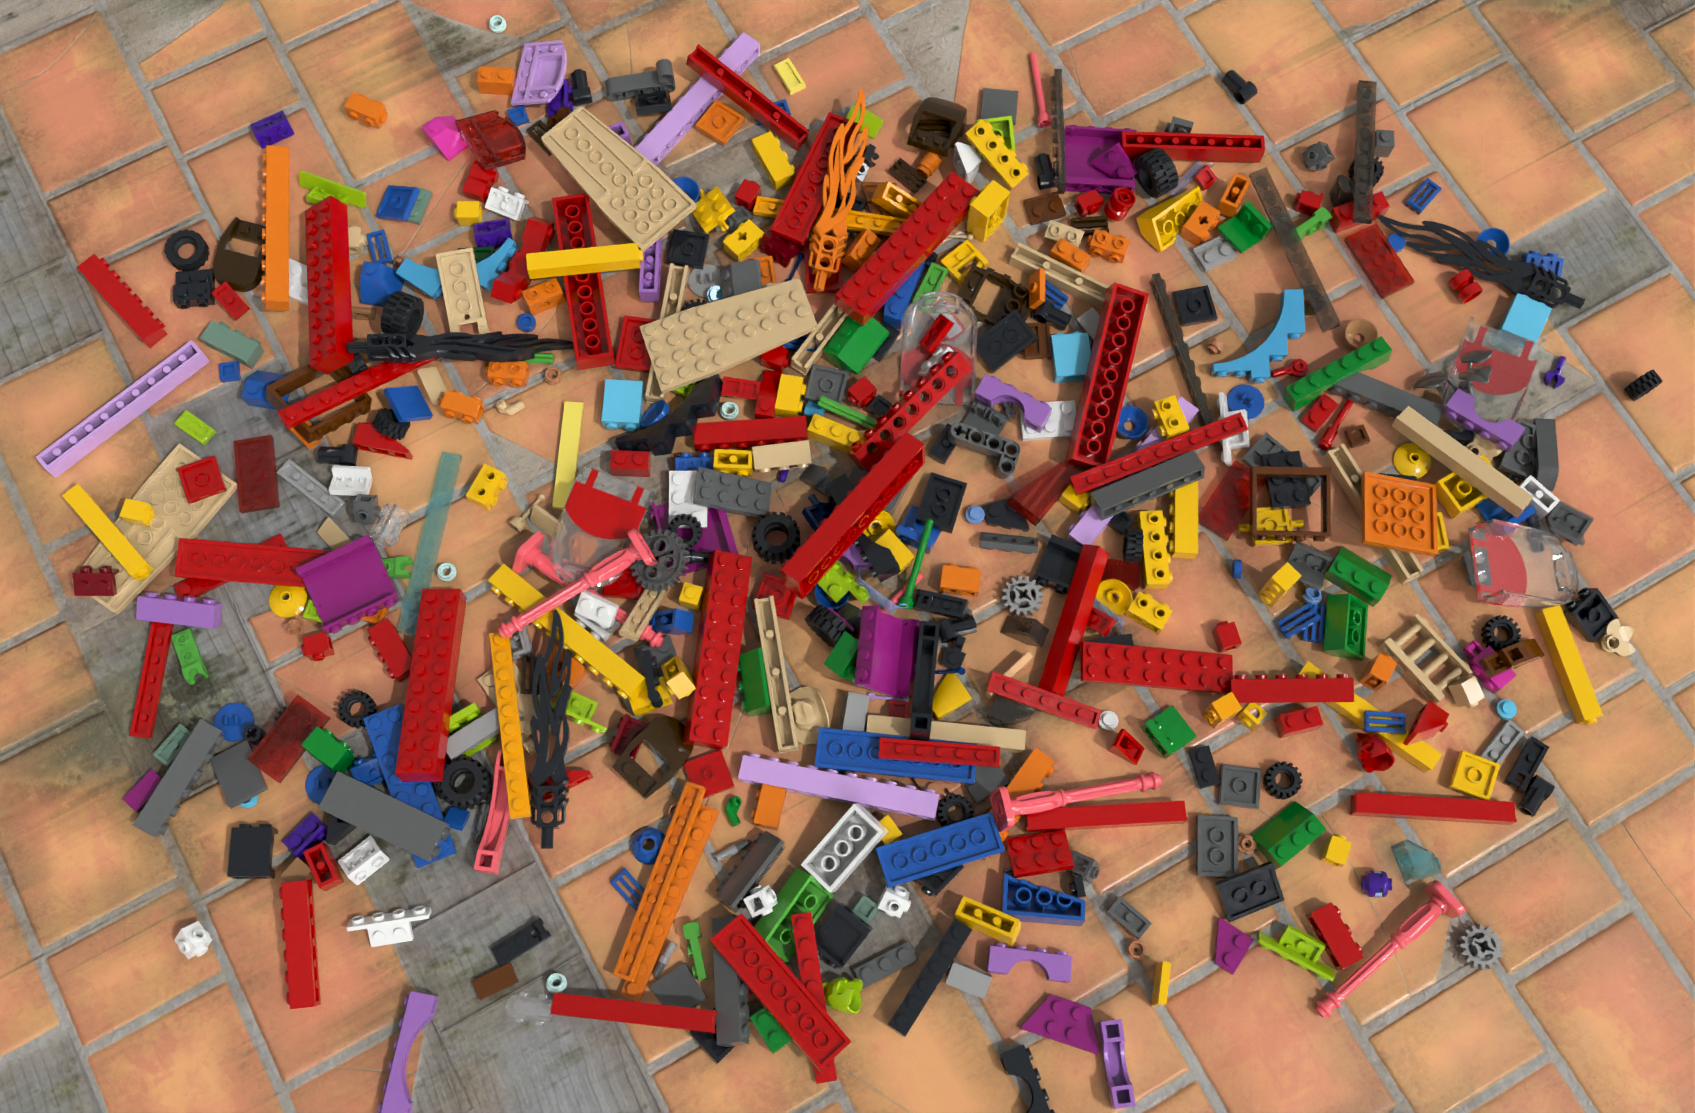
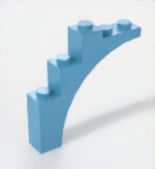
M508 238L500 249L487 259L476 264L480 286L490 293L492 292L494 279L500 276L498 274L505 270L507 267L506 262L510 257L513 258L517 251V244L512 239ZM405 258L396 274L434 300H437L438 297L441 298L443 290L439 270L419 265Z
M1285 289L1281 293L1280 310L1276 324L1263 344L1242 358L1213 364L1210 367V375L1224 378L1227 375L1245 377L1247 374L1248 382L1253 381V384L1265 383L1270 378L1269 359H1271V362L1282 361L1288 355L1287 337L1289 340H1297L1305 333L1303 289Z

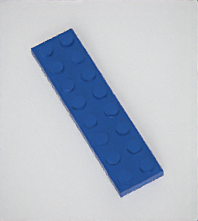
M398 704L363 718L391 796L444 821L445 818L431 782H402L395 774L404 717L403 705ZM450 833L446 840H442L439 846L441 851L436 859L433 858L432 862L412 854L417 868L424 867L457 853Z
M819 727L815 758L816 768L974 785L976 766L878 759L880 738L909 740L908 736ZM929 739V741L978 745L975 743Z

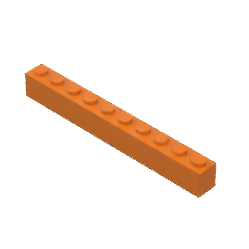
M266 145V153L263 152V163L266 164V168L263 167V178L266 179V183H262L263 194H266V198H262V209H266V213H262V224H266V229L262 228V240H266V244H262V255H266V260H262V271H266V276H262V287H265V292L262 291V303H266V310L289 311V147Z

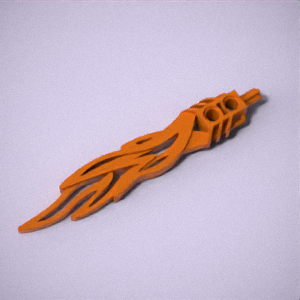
M860 89L850 120L845 127L841 123L837 129L828 155V175H825L822 187L824 211L816 226H813V234H811V243L809 244L810 257L808 265L813 268L812 274L816 275L813 289L817 292L824 291L826 278H829L832 273L838 272L840 260L845 254V251L842 252V250L846 248L847 243L844 242L848 239L846 217L855 201V179L865 160L862 155L868 137V127L865 126L853 149L856 134L865 116V95L863 89ZM860 107V118L849 139L846 155L843 160L845 135L852 126ZM862 142L859 154L844 177V165L850 162ZM835 147H836V152H835V157H834V166H833V155H834V149H835ZM839 186V196L842 202L836 215L831 218ZM850 187L849 199L846 206V196ZM832 231L834 237L826 234ZM823 245L830 246L831 250H826ZM820 262H825L828 267L821 266Z

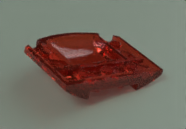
M496 110L455 120L462 140L467 143L477 159L478 166L485 171L525 160L526 143L521 131L508 117L502 118L497 116L499 112Z

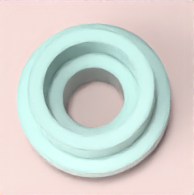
M499 15L491 17L489 21L491 31L500 33L506 29L507 24L503 17Z
M725 402L720 408L721 416L727 420L735 419L739 414L737 404ZM729 409L733 410L730 414L726 412Z
M443 563L437 569L439 579L444 582H449L456 577V567L451 563ZM450 570L449 575H444V572Z
M560 973L551 974L546 981L548 991L553 994L563 992L567 987L566 977ZM556 982L560 983L558 986H553Z

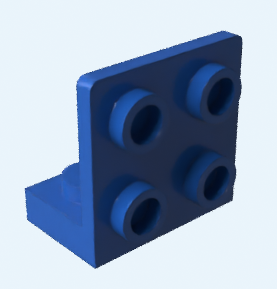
M1490 498L1476 506V509L1497 535H1503L1528 520L1537 512L1533 506L1524 509L1521 515L1516 518Z
M912 505L902 525L898 526L895 535L900 541L918 549L925 525L915 523L919 508ZM932 528L925 553L930 554L941 530Z

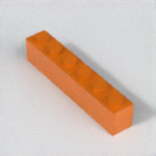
M1035 747L1007 786L1009 797L1014 799L1033 792H1039L1044 785L1041 783L1045 776L1049 778L1055 770L1052 767L1055 761ZM1015 815V824L1020 819V815ZM999 832L1002 842L1010 832Z

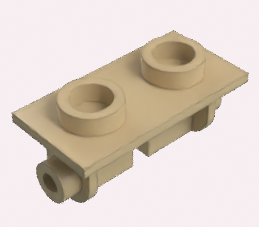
M1050 220L1044 237L1057 242L1060 238H1063L1079 248L1084 231Z

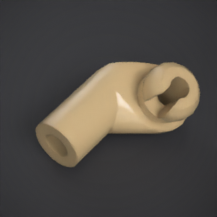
M499 400L496 403L497 410L500 413L510 416L525 408L521 400L512 405L504 400Z

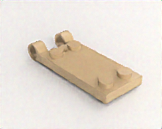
M466 248L437 253L436 259L450 332H461L460 326L477 323L479 335L490 333L474 249ZM465 315H470V318L465 319Z
M513 662L518 708L523 714V717L520 718L522 741L524 747L532 755L536 752L533 740L531 739L532 726L530 725L532 716L536 717L532 694L520 693L521 672ZM491 669L477 680L497 707L494 672ZM527 680L525 681V689H529ZM549 720V729H550V731L552 732V730H551V725H550V720Z

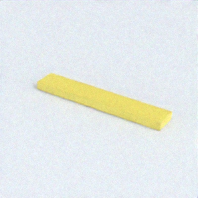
M582 402L564 403L553 509L566 510L565 505L576 481L584 403Z

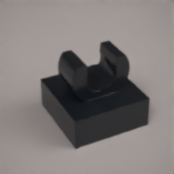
M872 144L865 146L862 155L865 158V164L870 168L876 165L871 158L874 160L879 158V155L874 153L876 147Z

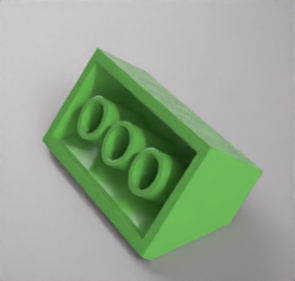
M798 867L776 896L778 903L772 907L773 911L761 917L754 927L774 952L786 963L796 951L791 915L812 912L814 925L834 897L813 876Z

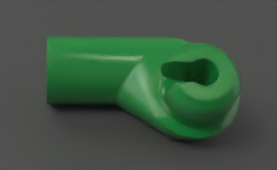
M739 796L731 797L725 807V814L732 827L741 823L737 816L739 807L742 804Z

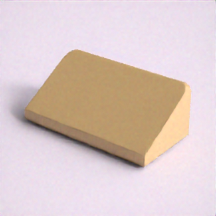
M437 367L417 370L433 405L439 404L442 395H445L447 388Z
M537 504L533 506L530 521L556 541H560L568 532L565 524Z
M330 517L325 520L317 531L319 536L333 551L352 542Z

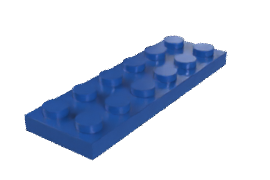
M990 812L878 847L876 852L887 887L891 888L1003 853L1005 849L993 814Z

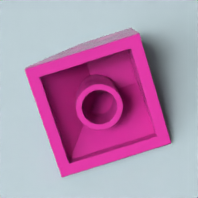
M454 116L434 117L421 127L426 139L448 162L476 141Z

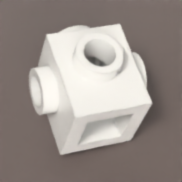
M886 884L879 899L878 909L883 910L889 916L900 918L903 911L907 912L910 907V892L902 886L888 888Z
M761 885L749 890L751 894L743 899L752 918L759 914L763 917L773 911L772 907L778 903L776 894L770 889L769 885L763 888Z
M197 921L182 928L174 941L178 945L179 950L190 959L194 956L200 957L205 954L212 939L208 931Z

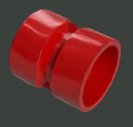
M1125 187L1117 188L1104 206L1105 215L1113 221H1122L1136 201L1135 195Z
M1469 269L1458 273L1448 282L1452 290L1458 292L1457 297L1462 304L1470 302L1483 292L1479 283L1473 281L1474 276Z

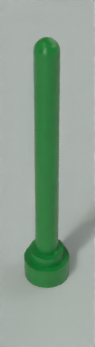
M930 518L926 520L905 594L899 598L897 606L899 604H907L908 607L906 609L910 610L913 608L912 594L934 523Z

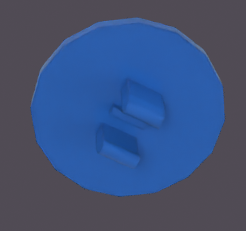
M1243 384L1236 386L1231 390L1227 398L1229 410L1245 409L1248 420L1256 418L1264 408L1262 393L1251 385Z
M241 703L225 705L218 711L214 720V725L225 731L223 735L225 736L224 740L231 742L244 739V728L250 724L254 725L253 713L247 706Z
M324 765L315 768L306 780L305 789L308 797L313 802L320 804L336 774Z

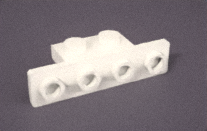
M1219 392L1217 407L1220 410L1221 416H1218V420L1241 412L1248 427L1247 411L1243 409L1228 412L1227 397L1224 392ZM1248 430L1220 441L1221 445L1223 444V451L1220 453L1221 460L1228 467H1232L1231 449L1250 447Z
M417 906L411 910L397 909L392 913L384 914L383 912H378L366 917L359 915L349 920L346 929L347 931L367 929L371 947L412 941L414 936L411 921L428 919L432 910L431 907Z

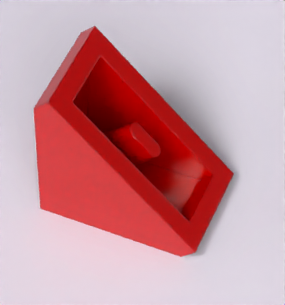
M1121 728L1109 752L1137 765L1145 748L1125 729Z

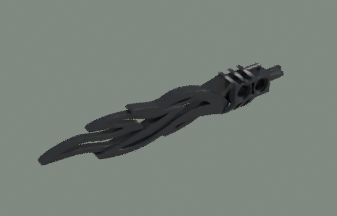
M1382 215L1377 216L1383 225L1396 234L1407 238L1424 240L1436 245L1430 246L1406 242L1410 248L1425 255L1438 258L1436 259L1437 262L1458 265L1464 269H1469L1476 278L1500 282L1511 290L1514 295L1517 293L1527 295L1530 299L1542 302L1550 308H1556L1558 305H1563V303L1581 309L1584 305L1585 299L1570 293L1571 288L1568 287V281L1554 275L1552 270L1548 269L1547 272L1541 265L1538 268L1532 261L1531 263L1509 260L1492 245L1482 240H1477L1476 243L1460 230L1433 221H1422L1423 225H1410ZM1392 225L1411 230L1429 231L1451 244L1443 243L1424 235L1409 234L1396 229ZM1446 231L1452 232V233H1454V234L1460 236V237L1463 238L1464 240H1462V239L1458 238L1457 236H1455V235H1453V234H1450V233H1448V232H1446ZM1421 248L1444 251L1457 248L1466 256L1459 254L1434 253L1425 251ZM1488 249L1492 250L1496 255L1490 253ZM1477 257L1498 267L1511 270V272H1499L1488 269L1486 264ZM1471 267H1475V268L1481 269V270H1483V271L1489 273L1490 275H1486V274H1483V273H1481V272H1478V271L1474 270V269L1471 268ZM1533 275L1529 284L1525 287L1521 278ZM1538 280L1544 284L1541 291L1535 288V283ZM1555 288L1561 291L1559 298H1555L1552 295V291ZM1544 300H1548L1554 303V305L1547 303Z
M501 331L480 335L450 332L434 336L418 335L414 332H385L383 334H367V342H347L348 353H367L368 361H385L387 363H415L434 358L460 361L517 362L534 359L535 353L543 351L574 349L573 342L568 340L538 339V335L535 334L502 335Z
M556 609L553 611L549 646L544 658L542 654H539L532 684V698L536 717L532 716L531 726L537 759L532 775L529 778V782L532 784V790L529 788V793L531 794V823L536 825L538 829H542L541 849H553L554 829H559V825L564 824L566 806L569 803V798L566 799L569 788L566 789V786L570 782V777L568 778L564 757L570 740V728L566 713L573 691L572 686H569L572 660L570 650L566 649L558 678V665L564 647V631L561 617ZM558 627L560 635L559 646L553 661L549 692L547 666L554 649ZM567 668L565 682L557 699L553 714L550 699L557 694ZM538 684H539L540 707H539V703H538ZM550 720L551 730L556 741L552 757L547 763L549 756ZM563 720V739L560 745V731ZM536 730H538V731H539V734H540V741H539V742H538ZM551 777L558 786L542 785ZM553 793L554 799L548 803L544 802L545 794ZM535 809L537 810V820H536V821H535ZM562 811L561 821H559V814ZM546 813L553 814V820L550 823L543 822V816Z

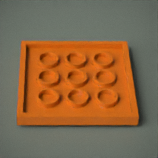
M1364 471L1361 474L1362 544L1436 556L1438 554L1436 485Z

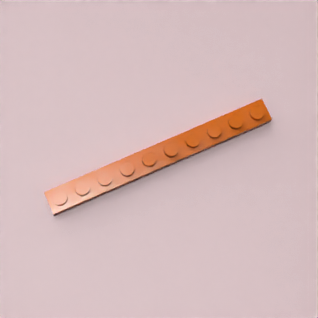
M688 781L685 783L613 972L615 977L634 983L706 792L704 786Z
M703 804L700 805L634 983L626 980L620 996L635 1002L641 1001L720 813L718 810Z

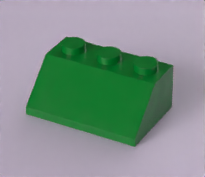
M849 316L823 351L831 364L859 375L890 333L873 317L864 326H861Z
M1343 546L1339 548L1324 574L1326 580L1372 607L1381 600L1392 577L1389 573Z
M1349 593L1328 595V602L1326 603L1327 614L1324 623V651L1335 657L1364 660L1368 604Z
M762 647L739 655L740 662L738 663L737 672L738 674L742 673L743 680L739 681L740 693L744 692L745 700H741L743 712L747 711L748 717L771 714Z
M1295 801L1255 832L1252 837L1257 843V848L1268 861L1273 863L1276 870L1327 829L1312 812Z

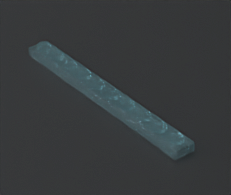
M442 451L397 630L399 633L416 636L422 589H430L462 461L461 454Z

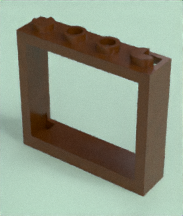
M310 364L266 386V399L277 411L282 410L289 405L281 397L325 375V373L311 368ZM342 367L330 373L337 383L351 377ZM364 393L354 398L357 402L356 404L312 428L305 422L293 428L308 444L315 440H320L327 433L334 432L340 426L351 423L358 416L367 414L371 410L372 398L367 393Z
M1252 466L1249 469V537H1255L1256 541H1265L1267 538H1274V541H1286V538H1294V541L1298 542L1306 541V538H1313L1314 542H1324L1325 539L1331 537V467ZM1257 477L1321 478V532L1258 531Z

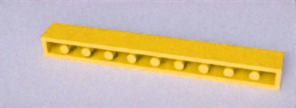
M504 563L488 579L492 585L490 589L496 595L502 594L506 597L504 601L511 607L517 606L520 614L547 599ZM558 607L554 608L558 611L563 625V649L565 651L566 649L572 651L575 654L573 657L579 663L583 664L585 662L589 665L588 669L595 676L600 674L603 677L602 681L610 688L612 686L618 689L616 692L623 699L628 697L631 701H634L647 686L645 677ZM554 609L532 622L539 630L541 628L547 631L545 634L549 638L551 637ZM557 627L556 639L559 641L560 635Z

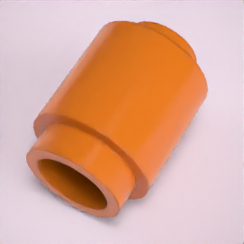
M928 151L918 163L916 170L925 178L932 176L942 163L941 156Z

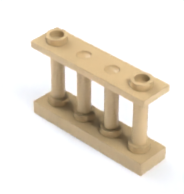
M1416 614L1409 620L1413 626L1396 640H1392L1389 637L1379 648L1385 654L1391 656L1394 661L1398 662L1396 666L1428 700L1436 704L1445 697L1442 690L1459 675L1463 678L1473 672L1469 664L1461 660L1429 626L1428 621L1419 614ZM1419 631L1426 641L1410 655H1406L1401 650V646ZM1433 646L1440 655L1423 670L1419 669L1415 665V660ZM1447 661L1454 670L1437 685L1433 684L1428 675L1443 662Z

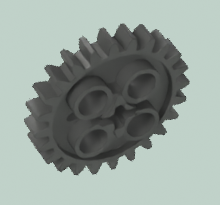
M659 529L658 533L651 530V536L645 533L644 540L657 560V564L651 567L646 565L643 560H636L634 565L629 568L635 571L632 576L637 578L636 582L641 584L642 587H648V590L651 591L654 589L658 592L661 589L668 591V585L674 588V581L680 583L679 576H686L682 571L683 569H689L685 563L689 562L690 559L685 556L690 552L684 550L688 545L682 543L684 539L678 537V534L671 533L667 529L665 532ZM666 544L665 549L662 551V546ZM674 560L673 565L669 567L670 562ZM657 570V575L654 577V572Z

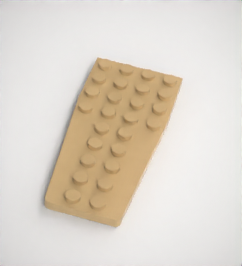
M582 106L575 109L542 136V142L606 218L632 243H638L639 250L642 249L643 252L697 208V204L661 169Z
M793 279L692 307L639 327L661 392L664 394L719 374L817 329V323L801 280Z
M180 443L132 498V500L148 503L155 509V516L153 521L150 522L149 527L128 523L120 516L115 521L119 529L154 568L150 575L138 582L126 571L102 541H100L83 564V566H92V569H99L101 566H112V569H119V573L115 575L117 590L115 596H91L114 614H119L177 556L179 538L194 539L239 487L237 483L222 474L227 491L189 504L177 468L202 459Z

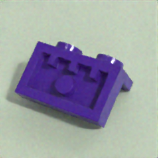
M564 79V85L548 103V118L556 115L557 111L562 107H568L570 112H573V102L570 101V96H573L572 85L569 86L568 79Z
M283 110L250 124L262 149L266 148V145H273L294 135V131Z
M509 218L473 224L477 247L494 246L498 248L508 238L513 240Z
M312 812L283 843L293 852L295 857L305 858L304 851L326 839L328 826Z

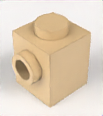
M349 226V255H363L364 245H367V235L364 234L361 227Z
M1475 676L1463 677L1448 685L1457 707L1467 706V708H1472L1478 705V701L1485 697Z

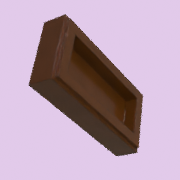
M511 963L472 981L481 1001L519 982Z

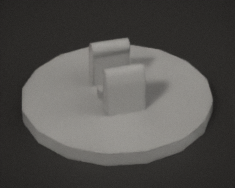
M704 264L703 270L693 269L688 279L690 290L698 297L707 298L709 288L712 286H720L722 288L720 269L708 264Z

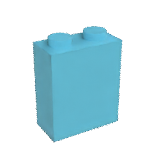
M1517 293L1511 300L1495 336L1522 349L1526 340L1534 342L1533 348L1537 344L1552 308L1542 302L1530 299L1527 295Z
M1077 331L1072 334L1056 333L1051 335V361L1054 383L1084 381L1091 355L1088 333Z
M605 380L601 420L604 428L608 430L625 429L626 431L641 430L645 391L643 381Z

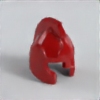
M1358 732V737L1356 738L1358 742L1357 757L1361 761L1364 771L1373 773L1374 771H1385L1392 767L1395 758L1388 744L1377 736Z

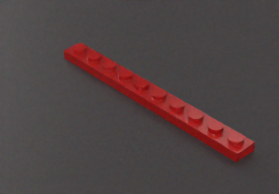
M438 358L415 363H387L384 361L277 411V415L288 430Z
M1241 412L1071 476L1069 477V482L1075 495L1078 496L1146 470L1149 467L1162 464L1164 461L1179 457L1183 453L1196 451L1248 430V427Z

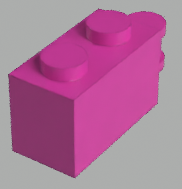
M1475 640L1463 648L1464 654L1470 659L1468 664L1473 672L1472 674L1477 676L1483 682L1482 684L1485 689L1493 694L1517 676L1511 669L1489 679L1479 661L1496 652L1490 646L1484 649Z

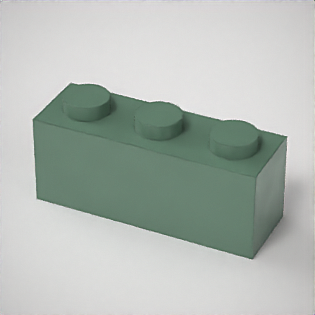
M212 320L200 337L206 346L238 361L250 369L254 368L265 352L258 340L252 337L251 339L245 337V334L239 330H231L223 322L217 323Z

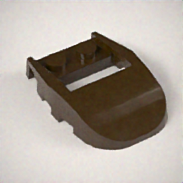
M926 98L913 117L907 145L948 157L949 149L954 148L955 143L964 133L967 121L966 108L941 98ZM922 115H931L940 120L955 123L956 125L950 138L917 129Z
M235 217L220 238L214 258L213 273L219 285L226 281L234 291L248 292L260 284L262 274L264 273L262 271V260H266V255H262V248L258 257L225 248L232 238L258 245L266 244V240H262V228L266 229V226L243 221Z
M974 262L954 302L975 319L992 326L1015 309L1026 321L1032 308H1029L1028 289L1022 284H1017L1011 280V276L997 273L989 267L986 270L977 267V263ZM985 279L1002 288L988 316L975 310V307L972 306Z
M659 716L640 731H637L611 767L646 800L678 774L692 754L694 745L683 744L685 726L680 721L670 716ZM643 739L672 765L658 782L629 756L630 752Z

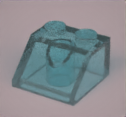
M1403 840L1391 846L1406 885L1442 873L1440 860L1435 857L1433 852L1409 840Z

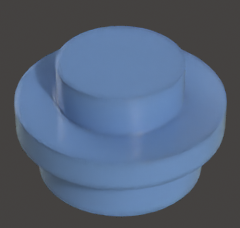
M974 505L967 509L966 519L969 523L979 524L983 521L985 513L981 507Z
M1308 587L1303 591L1302 598L1306 603L1311 602L1312 605H1316L1322 599L1320 589Z

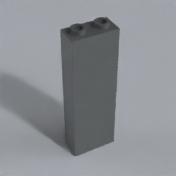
M337 771L318 807L341 820L431 862L433 858L436 859L441 851L439 846L442 840H446L450 833L449 823Z

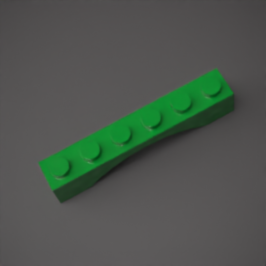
M1380 336L1285 387L1283 399L1292 411L1295 412L1310 404L1316 397L1339 381L1358 372L1375 369L1388 362L1392 349L1383 337Z

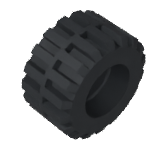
M1154 148L1136 158L1134 162V167L1138 171L1136 177L1144 191L1152 198H1158L1178 186L1176 167L1163 149Z
M400 290L395 291L387 300L382 311V332H414L416 334L424 316V302L422 299Z
M772 512L773 515L769 516L766 513L764 514L765 518L760 517L758 523L754 524V530H752L754 550L758 552L760 558H764L765 562L771 560L772 564H776V561H780V564H782L785 559L790 560L793 553L800 546V530L797 527V522L795 520L792 521L790 515L785 517L783 512H780V515H777V512ZM774 530L782 531L788 536L783 544L777 546L767 543L765 537Z
M462 756L459 757V760L454 758L451 760V764L446 763L444 765L446 768L443 772L442 782H438L440 785L437 786L438 791L441 792V797L454 808H460L461 810H466L467 808L470 810L475 809L474 806H480L483 799L485 801L488 799L487 793H491L490 785H492V780L490 779V773L479 761L471 757L466 759ZM472 773L475 776L473 788L465 794L456 793L455 782L457 778L462 774Z

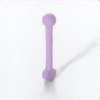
M873 692L868 694L871 701L875 699L909 701L908 698L875 695Z

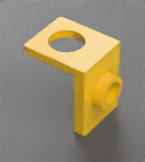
M1249 703L1237 717L1245 727L1253 730L1267 715V712L1257 703ZM1249 709H1257L1259 717H1254L1249 712Z

